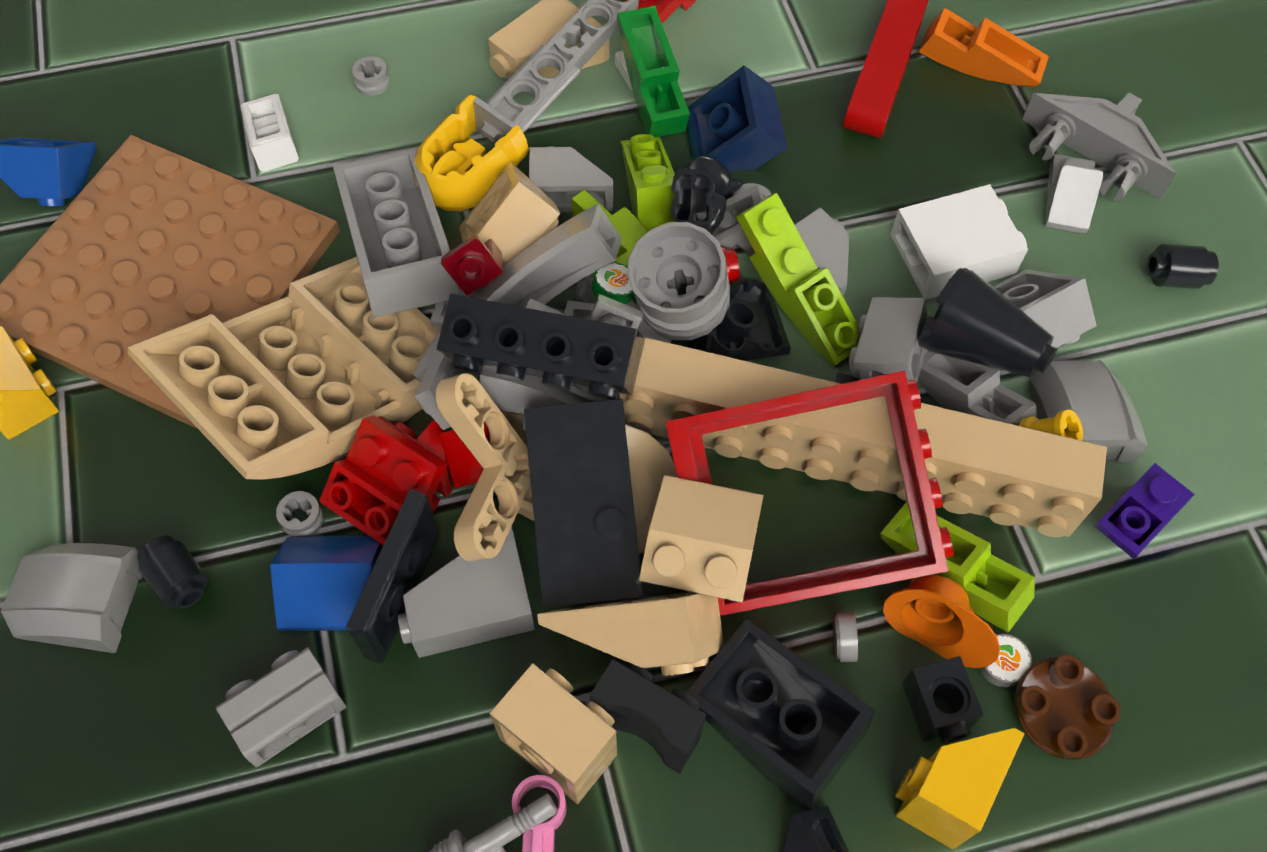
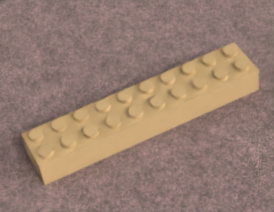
M644 337L645 342L633 395L619 393V399H623L625 425L647 432L650 435L669 439L666 421L830 387L840 383ZM885 396L702 434L704 447L715 450L724 457L737 458L741 456L760 461L769 468L782 469L786 467L805 472L814 479H834L847 482L862 491L879 490L895 494L900 499L907 501ZM921 403V409L914 410L918 430L926 428L931 444L932 458L924 459L928 479L937 478L943 507L949 512L956 514L973 513L989 517L993 522L1000 525L1012 526L1017 524L1034 528L1039 533L1049 537H1070L1102 499L1107 447L924 403Z

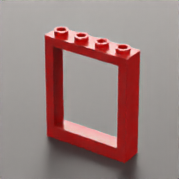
M905 371L666 421L677 477L712 484L702 434L885 396L918 550L748 583L745 587L743 602L718 597L720 616L948 572L946 558L954 556L952 541L948 528H939L935 509L943 507L942 495L937 478L928 479L924 459L932 458L931 444L926 428L919 430L917 428L914 410L921 409L919 389L915 379L907 381Z

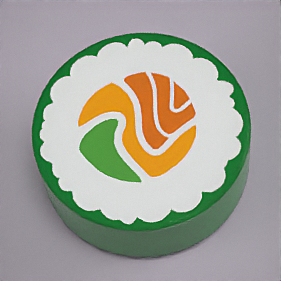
M613 262L595 271L591 287L597 298L600 294L623 304H627L633 299L634 292L628 278V267L626 265Z

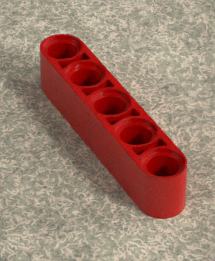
M929 0L887 1L850 100L843 129L878 139L882 138Z

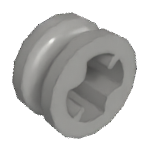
M366 56L354 63L352 75L355 79V86L360 93L375 96L388 89L390 79L387 73V65L382 59L375 56Z
M295 491L289 493L279 501L276 508V517L284 532L290 537H311L321 529L324 522V514L316 498L308 492ZM300 508L309 517L305 521L300 522L297 518L293 517L292 512Z

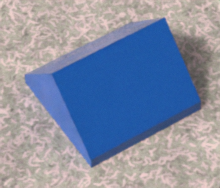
M370 536L287 537L270 563L277 630H348L346 625L383 545Z

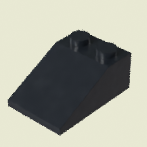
M748 619L742 623L686 692L700 703L698 710L706 714L705 720L768 781L806 810L812 809L868 732L875 710Z

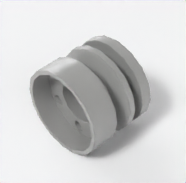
M689 222L666 223L651 229L637 241L629 257L628 278L639 309L643 311L642 317L646 324L655 333L671 340H693L709 334L722 322L730 305V284L727 275L726 258L719 241L706 229ZM682 287H687V293L684 295H679V289Z

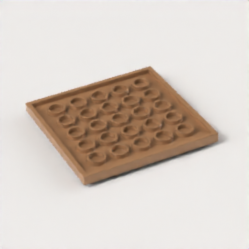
M130 135L1 282L0 326L7 331L14 341L23 338L34 353L196 428L128 355V347L211 314L223 323L288 297L290 283L308 276L339 234L340 229L337 221Z

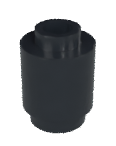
M1172 244L1159 245L1149 255L1146 264L1147 275L1152 279L1155 286L1199 289L1203 285L1212 284L1219 268L1218 257L1215 252L1208 251L1203 246Z
M165 535L149 541L140 549L137 555V559L140 562L139 572L165 608L172 609L178 607L179 609H185L194 605L203 597L204 589L208 584V577L182 542L175 541L171 536Z

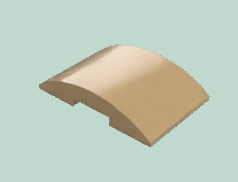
M354 257L291 282L288 297L223 323L213 314L132 345L128 347V355L245 479L263 480L303 473L347 456L361 421L365 417L374 415L378 418L381 416L395 425L397 422L403 424L421 411L423 408L414 397L420 382L413 373L420 359L441 329L433 327L430 319L418 308L373 318L358 259Z

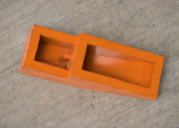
M945 7L928 26L918 51L930 59L959 72L989 81L1026 87H1037L1040 84L1049 58L1048 55L986 17L976 27Z

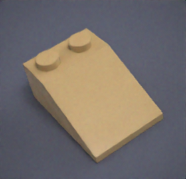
M695 592L582 604L537 614L538 624L641 668L661 666L662 675L664 676L690 673L694 671L693 667L709 665V657L719 653L724 647L718 597Z

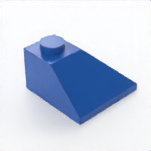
M21 137L0 139V178L19 197L37 198L38 205H65V199L78 196L83 190L96 152V142Z

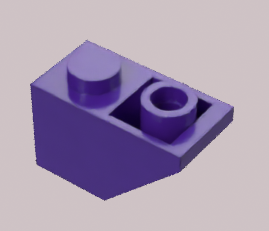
M1154 463L1094 527L1131 558L1135 559L1195 494Z

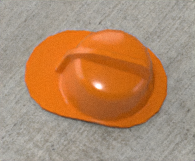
M939 575L912 578L907 588L895 591L885 599L883 613L887 622L897 632L921 643L948 660L960 656L964 667L975 669L988 667L998 659L1000 645L996 634L985 621L974 614L967 592L960 584L950 578Z

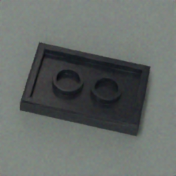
M411 489L408 491L346 625L363 656L378 663H382L385 660L398 631V615L406 613L403 595L418 585L440 536L426 494Z

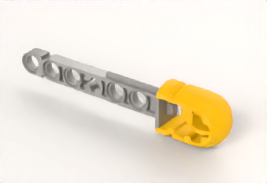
M588 0L545 46L541 45L486 103L476 96H467L455 108V114L448 115L424 139L417 150L414 163L418 170L425 175L436 207L446 211H464L475 207L509 162L517 166L526 157L529 148L523 133L581 73L580 69L619 29L617 13L638 9L640 0H628L625 2ZM596 15L604 17L608 22L604 26L594 27L587 22V19ZM579 41H580V48H578L577 46H575ZM544 66H553L559 70V74L553 78H544L538 74V71ZM519 92H528L534 96V100L526 105L518 104L512 98ZM476 130L495 142V147L485 156V147L470 138Z

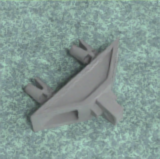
M1044 93L1032 94L1022 121L1041 132L1030 142V152L1034 155L1047 145L1048 147L1042 160H1049L1058 147L1064 144L1088 159L1095 161V163L1111 171L1109 176L1101 183L1100 192L1103 196L1113 187L1118 186L1119 188L1112 201H1121L1134 184L1154 197L1161 199L1176 175L1142 119L1135 116V111L1142 102V99L1128 93L1116 105L1102 98Z

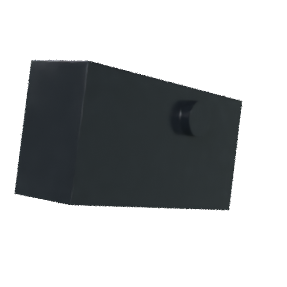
M623 399L524 408L542 608L643 597L642 581H639L641 570Z

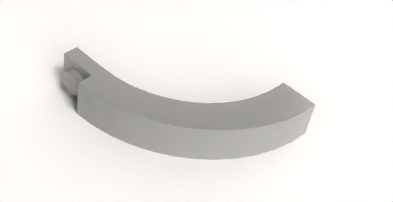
M597 204L559 225L527 247L503 266L504 272L491 284L479 288L470 297L519 307H526L530 298L545 305L579 280L615 262L622 237L600 205ZM440 330L420 359L413 373L420 382L414 397L420 402L423 410L431 415L439 426L445 430L451 426L442 416L437 406L436 388L438 383L442 379L465 373L471 374L478 379L483 366L480 365L478 372H470L450 366L451 359L436 350L441 333Z

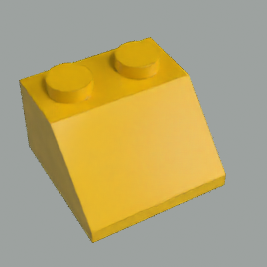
M0 326V432L10 440L58 413L59 410L50 395L57 392L56 388L42 369L34 371L31 366L32 363L38 361L31 348L23 338L14 341L7 331Z
M1012 728L941 746L929 760L921 756L913 770L909 768L898 787L895 797L903 802L896 817L952 850L981 831L1025 733Z

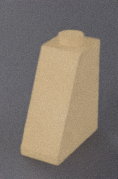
M541 0L488 38L489 63L492 70L499 77H505L508 80L541 45L545 46L580 8L568 0ZM592 17L587 19V22L594 27L603 26ZM609 39L581 69L604 63L610 58ZM580 41L575 45L580 48ZM544 66L539 69L538 74L544 78H552L559 74V70L553 66Z

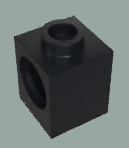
M960 656L914 668L902 682L923 741L940 737L942 744H947L964 739L972 734L970 728L984 715ZM940 694L947 697L953 704L954 713L948 714L939 710L933 701V695Z

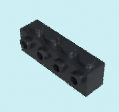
M450 294L436 350L450 358V366L458 369L478 372L480 365L497 368L495 374L506 379L524 381L525 374L542 377L541 384L551 388L569 391L572 383L589 387L588 394L614 400L617 399L618 393L633 395L645 339L636 328Z

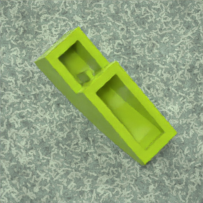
M908 502L904 504L881 532V539L897 554L918 550ZM937 516L939 528H948L954 556L946 558L948 572L932 575L950 578L960 584L967 592L974 613L1008 633L1034 599L1035 577L992 555L991 543Z

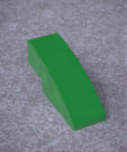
M651 6L617 13V23L626 66L646 134L654 137H663L685 132L690 113L677 81L680 71L656 7Z

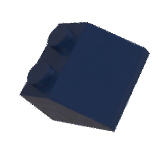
M745 65L688 106L690 116L687 127L693 158L706 155L718 160L729 171L757 169L787 149L774 86Z

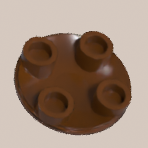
M1062 655L1060 657L1047 658L1033 664L1022 675L1016 689L1015 707L1024 732L1041 750L1061 759H1083L1100 751L1110 739L1114 724L1120 718L1121 710L1117 700L1110 695L1099 676L1082 664L1075 656Z

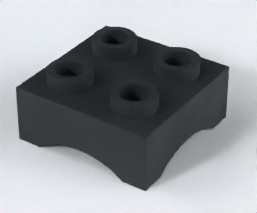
M612 659L590 694V700L603 708L614 719L615 723L612 726L614 730L628 732L640 737L657 751L665 766L681 774L701 738L706 714L698 710L700 703L679 689H673L670 693L652 683L654 677L646 669L629 662L623 666Z

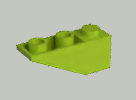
M638 134L631 137V140L621 141L633 215L648 232L666 223L676 222L671 213L672 202L675 198L672 190L675 173L661 138L649 134Z

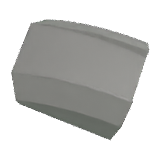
M1101 360L1052 361L1044 374L1037 371L1029 379L1032 402L1036 403L1037 418L1055 417L1059 411L1071 409L1081 421L1083 441L1107 447L1106 461L1134 463L1148 447L1142 424L1129 394L1122 383Z
M69 543L48 546L23 556L1 609V613L13 637L22 640L116 653L122 637L121 630L139 579L142 580L143 577L139 572L138 550L135 547Z

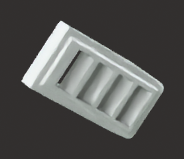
M279 94L242 103L240 108L249 145L259 169L265 172L297 162L299 159Z

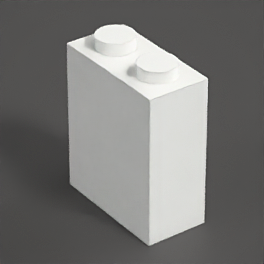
M990 184L898 209L890 234L925 300L939 296L949 279L959 268L973 270L986 282L1014 275L1017 273L1028 251L1024 235L1017 231L1008 216L1005 203L998 199Z

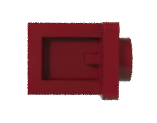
M477 235L472 236L441 258L442 266L466 296L479 288L491 284L504 272L500 249L492 239L483 243Z

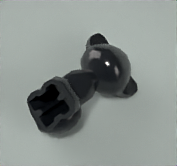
M701 155L690 159L680 167L678 173L673 177L672 190L675 196L671 206L673 219L676 222H689L702 227L712 235L724 218L726 210L725 196L739 190L743 185V181L733 179L729 170L714 158Z

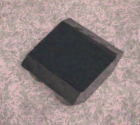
M745 278L739 281L736 287L730 288V305L722 322L709 334L693 340H686L689 348L743 361L786 355L790 353L791 349L773 295L765 283H761L756 279Z

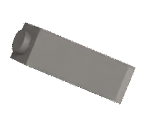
M512 526L496 557L470 562L465 561L459 555L404 594L406 613L398 615L403 643L412 642L419 658L535 630Z

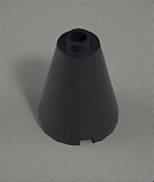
M959 268L939 294L936 302L940 305L934 318L928 316L919 341V346L928 352L1030 378L1036 371L1044 374L1058 350L1051 346L1054 339L1051 333L973 270Z

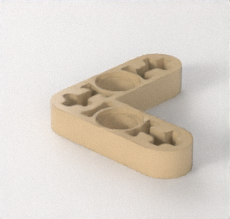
M465 373L442 379L436 388V402L442 416L484 468L454 530V543L457 552L465 561L473 562L491 559L498 555L530 488L531 480L526 444L479 381L473 375ZM484 422L489 430L490 443L487 441L484 433ZM493 491H495L499 502L498 512L493 501Z

